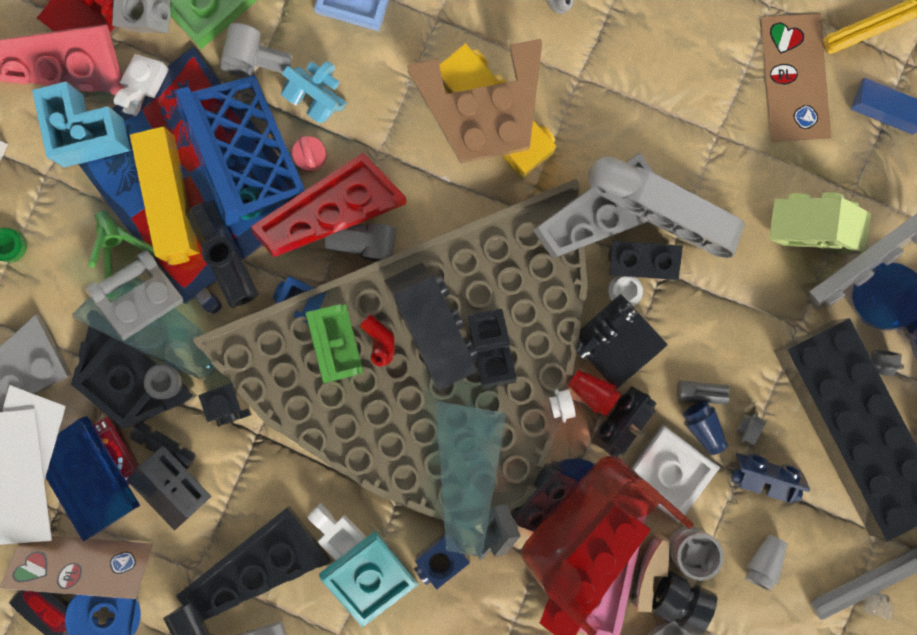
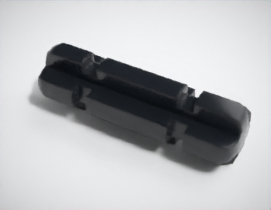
M140 422L133 427L130 439L139 445L145 443V448L153 453L164 446L186 470L193 464L196 457L193 451L186 447H183V449L179 448L181 444L157 430L152 432V427L144 422Z

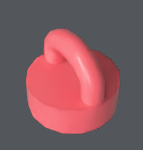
M302 136L293 145L292 159L302 171L315 172L325 164L327 152L322 142L317 138Z

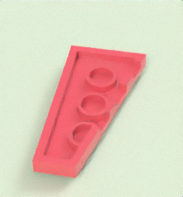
M107 24L0 39V81L20 84H44L45 87L68 82L74 88L79 89V91L110 92L112 95H116L119 90L125 89L120 84L122 74Z

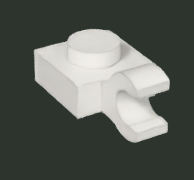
M134 54L120 81V84L125 89L117 92L114 103L124 107L122 110L124 113L137 116L145 96L155 98L169 69L163 62Z
M322 503L308 516V519L324 533L319 538L318 543L335 560H338L367 538L345 515L336 521L331 512Z

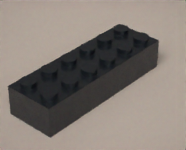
M851 319L833 320L774 350L868 534L888 542L917 527V445Z

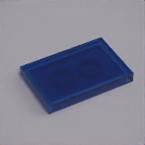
M88 416L79 418L58 433L45 478L84 542L141 505Z

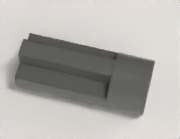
M679 380L676 395L678 401H707L714 404H726L729 402L728 394L730 388L729 385Z

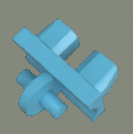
M327 61L319 67L314 62H310L306 70L312 73L314 77L301 67L293 69L287 66L282 73L287 80L281 91V96L289 102L299 105L306 93L314 98V101L306 113L318 123H325L334 111H342L347 102L325 86L328 85L335 90L340 83L332 76L335 70V66Z

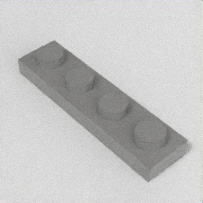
M917 213L809 292L808 300L815 309H819L824 304L828 308L833 306L846 295L843 290L853 283L857 287L862 285L875 274L872 269L883 262L886 266L891 264L904 253L901 249L911 241L917 244Z

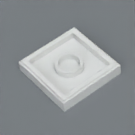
M661 425L624 475L622 481L676 522L680 523L720 467L667 427Z

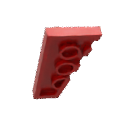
M361 153L252 225L251 229L254 236L273 257H276L406 205V196L364 153Z
M594 486L591 488L539 624L554 635H576L651 531L650 527Z

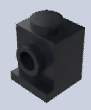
M233 383L198 395L207 422L216 421L218 427L252 415L248 403L240 396Z

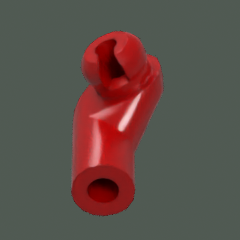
M370 314L359 327L373 338L372 353L370 354L371 362L375 366L384 367L390 364L395 356V336L385 325Z

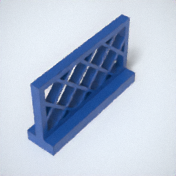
M255 75L194 92L190 91L189 86L175 90L178 112L225 226L239 222V217L288 202L305 191ZM248 88L252 89L255 96L250 106L233 99L237 91ZM213 98L224 104L218 115L204 110L201 101ZM229 106L246 113L240 125L223 118ZM251 116L266 122L267 128L263 135L246 128ZM219 125L236 132L230 145L215 138L214 134ZM241 135L259 142L253 155L236 148ZM264 144L278 150L280 157L276 165L258 157ZM221 150L226 151V153L224 154V156H223ZM231 154L249 161L243 174L228 169L227 162ZM254 164L272 171L266 184L248 177ZM279 174L290 179L294 189L281 192L272 188L271 185L276 175ZM233 179L239 181L237 186H235ZM244 184L262 191L258 200L243 204L239 193Z

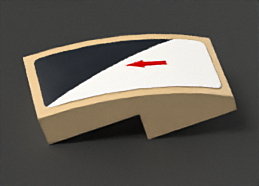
M655 535L639 563L631 601L637 611L652 612L654 576L668 577L670 541L663 535Z

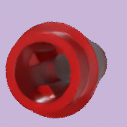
M580 369L568 384L596 414L600 412L605 417L622 395L615 390V385L586 372L584 373Z

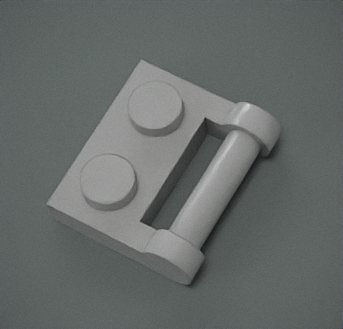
M147 250L137 255L138 260L98 284L93 282L85 287L89 297L123 341L183 303L182 296L158 267L156 261ZM145 271L151 277L111 303L105 297Z

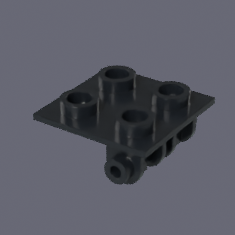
M619 294L580 329L578 346L575 350L582 359L585 360L587 358L610 384L616 386L615 389L617 390L667 347L668 343L622 294Z

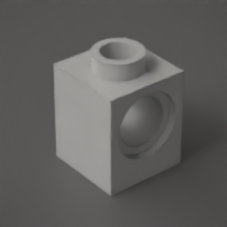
M114 0L112 26L139 33H168L171 16L170 0Z

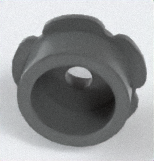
M886 350L872 351L871 359L879 375L894 376L896 370L904 368V365L901 364L902 354Z
M755 412L752 417L747 414L744 416L736 432L742 435L741 443L746 441L755 445L767 421L758 417V412Z

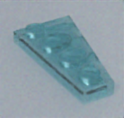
M136 277L105 297L111 303L144 282ZM90 297L72 313L74 319L204 382L217 370L212 361L193 341V338L205 333L175 308L124 341Z
M436 401L446 551L482 557L506 413Z

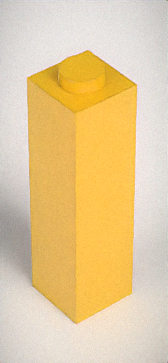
M165 127L130 134L155 257L168 261L170 265L188 262L190 260L189 256L200 253L196 235L186 216V213L190 211L175 136Z

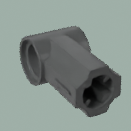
M367 223V225L356 224L326 236L325 249L361 255V258L378 262L393 255L397 228L377 223Z

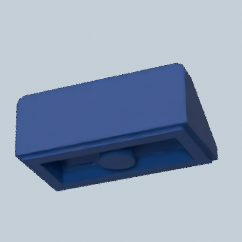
M863 78L851 110L911 135L916 134L917 99L870 79Z

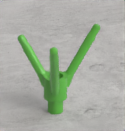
M99 211L95 214L97 238L88 265L91 268L96 266L101 249L103 248L105 279L113 275L111 250L119 245L122 240L155 255L152 246L127 233L121 227H117L116 222L110 219L108 212ZM114 291L107 295L109 299L114 298Z

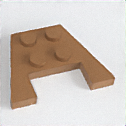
M541 39L510 45L516 81L445 94L438 59L407 65L409 76L416 84L427 107L430 108L438 122V126L460 163L529 150L542 50Z

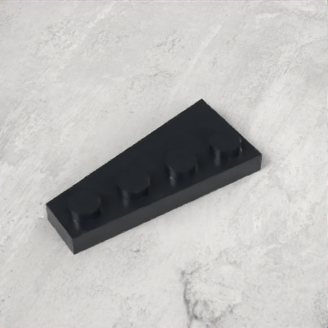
M288 506L177 594L176 597L182 605L194 601L205 621L246 600L264 594L285 582H290L309 571L327 565L332 560L292 508Z

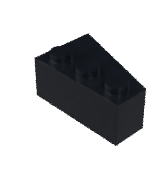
M421 262L384 280L438 390L477 372L473 360L478 358V355L470 339L463 340L459 329L464 327V324L456 308L449 309L444 297L449 295V291L440 275L434 277Z

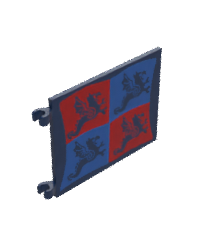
M194 47L167 66L169 71L155 98L145 96L137 116L124 113L122 111L124 107L119 105L112 108L113 111L124 119L131 151L78 164L131 235L152 247L130 134L165 127L175 136L190 209L199 203L209 201L216 203L176 104L175 90L189 86L190 91L194 92L222 84ZM213 98L201 101L204 110L218 115L224 104ZM229 106L223 118L240 125L246 114L239 109ZM249 120L246 128L261 134L252 121ZM219 125L214 135L216 139L230 145L236 132ZM241 135L236 148L253 155L259 142ZM264 144L258 157L276 165L279 156L272 147ZM221 150V152H222V154H223V156H224V154L226 153V151ZM231 154L227 166L228 169L243 174L249 161ZM254 164L248 177L266 184L272 171ZM279 174L276 175L271 185L272 188L281 192L294 189L291 180ZM233 179L235 186H237L239 181ZM245 200L244 204L249 203L250 200ZM287 202L263 209L258 216L250 220L239 217V222L227 226L234 243L242 250L243 260L263 246L254 236L251 226ZM198 239L197 244L200 254L189 256L190 260L188 262L170 265L168 261L152 255L158 267L182 296L184 304H188L194 298H197L204 310L209 313L215 314L222 308L221 302L208 288L217 279L210 265L202 257V248ZM223 247L218 251L217 262L226 259L229 252L228 247Z

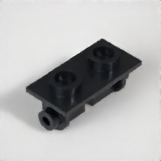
M613 240L612 249H609L608 262H610L609 275L679 280L683 246Z
M631 386L620 397L616 408L608 419L599 426L597 434L591 441L615 459L620 454L624 456L637 437L628 429L631 425H634L639 430H642L656 412L654 407L657 403L648 394Z
M554 460L550 464L546 463L537 475L534 482L537 489L522 506L510 511L517 526L535 532L578 482L575 478L563 474L564 468Z

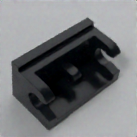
M164 446L139 465L126 480L174 531L212 497Z

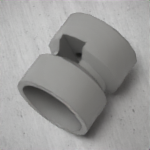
M694 526L680 527L670 535L668 539L670 541L669 560L686 576L694 580H707L713 578L720 571L723 565L724 553L721 545L714 537Z

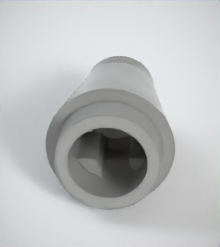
M767 535L766 540L745 567L747 570L745 579L763 589L772 591L774 584L779 585L788 544L775 536Z

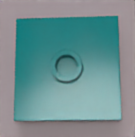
M374 531L319 573L320 580L361 627H364L418 586L416 578L377 531Z

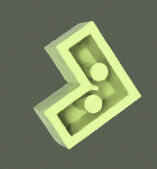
M826 192L822 193L821 198H810L811 196L807 194L792 193L789 194L788 199L774 200L769 240L783 246L819 247L832 254H862L867 250L871 213L860 208L859 203L844 199L843 194Z

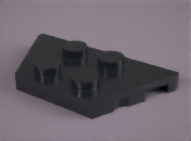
M91 311L88 314L87 321H90L85 342H81L78 354L79 364L74 370L71 385L123 429L144 422L191 401L197 396V394L182 383L180 391L171 398L156 399L151 397L144 388V376L152 366L159 363L131 339L127 338L123 341L111 324L97 311Z

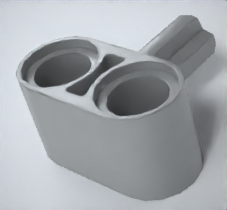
M230 23L221 58V69L241 77L251 76L255 66L283 73L287 66H291L292 56L285 52L260 46V32L257 29L245 24Z

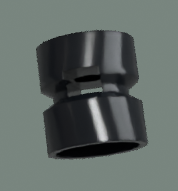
M668 571V577H662L654 592L652 613L669 622L677 619L679 627L695 635H701L707 629L715 614L718 600L717 594L697 584L691 587L686 578Z

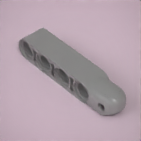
M605 156L591 165L588 177L591 188L595 193L710 254L722 258L734 257L745 227V223L740 218L647 169L633 167L618 158Z

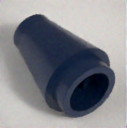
M702 401L684 411V425L710 455L719 454L728 447L715 407L710 406L707 401Z

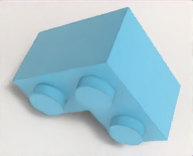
M68 82L32 90L45 153L48 159L65 168L131 151L124 119L110 107L87 111L83 94Z

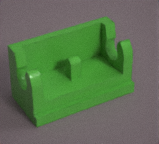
M339 304L305 312L323 383L363 374L347 305Z

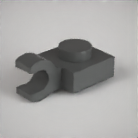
M507 505L493 508L481 524L484 536L475 544L474 548L480 560L484 559L490 552L493 553L494 557L506 555L521 535L518 531L517 523L512 518Z

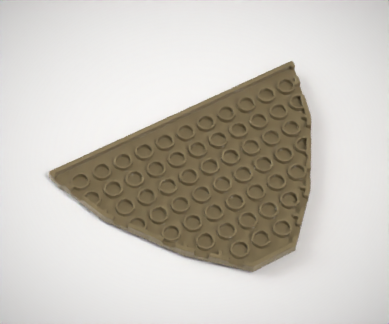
M574 179L193 338V341L212 361L217 370L230 383L234 384L240 396L265 424L284 434L317 458L361 484L362 487L371 493L468 530L483 523L494 507L507 505L510 511L522 506L535 491L534 482L537 475L544 468L543 466L553 445L555 433L559 423L562 421L561 417L554 418L549 398L556 395L555 389L557 388L559 392L568 390V384L573 374L576 357L575 349L578 346L582 310L588 289L585 246L552 259L533 229L579 197L578 180ZM422 262L434 277L439 275L442 277L449 291V295L444 297L449 309L455 307L461 317L464 327L460 328L459 331L463 340L469 338L471 342L468 315L503 309L510 340V351L517 377L516 383L482 389L477 369V372L438 390L384 280ZM323 292L326 293L319 309L339 304L347 305L363 374L323 383L309 324L302 321L307 320V317H293L296 310L302 313L309 298ZM370 314L385 325L395 336V356L392 362L384 367L375 366L371 362L370 354L372 353L373 338L359 327ZM474 359L473 362L477 368L476 359Z

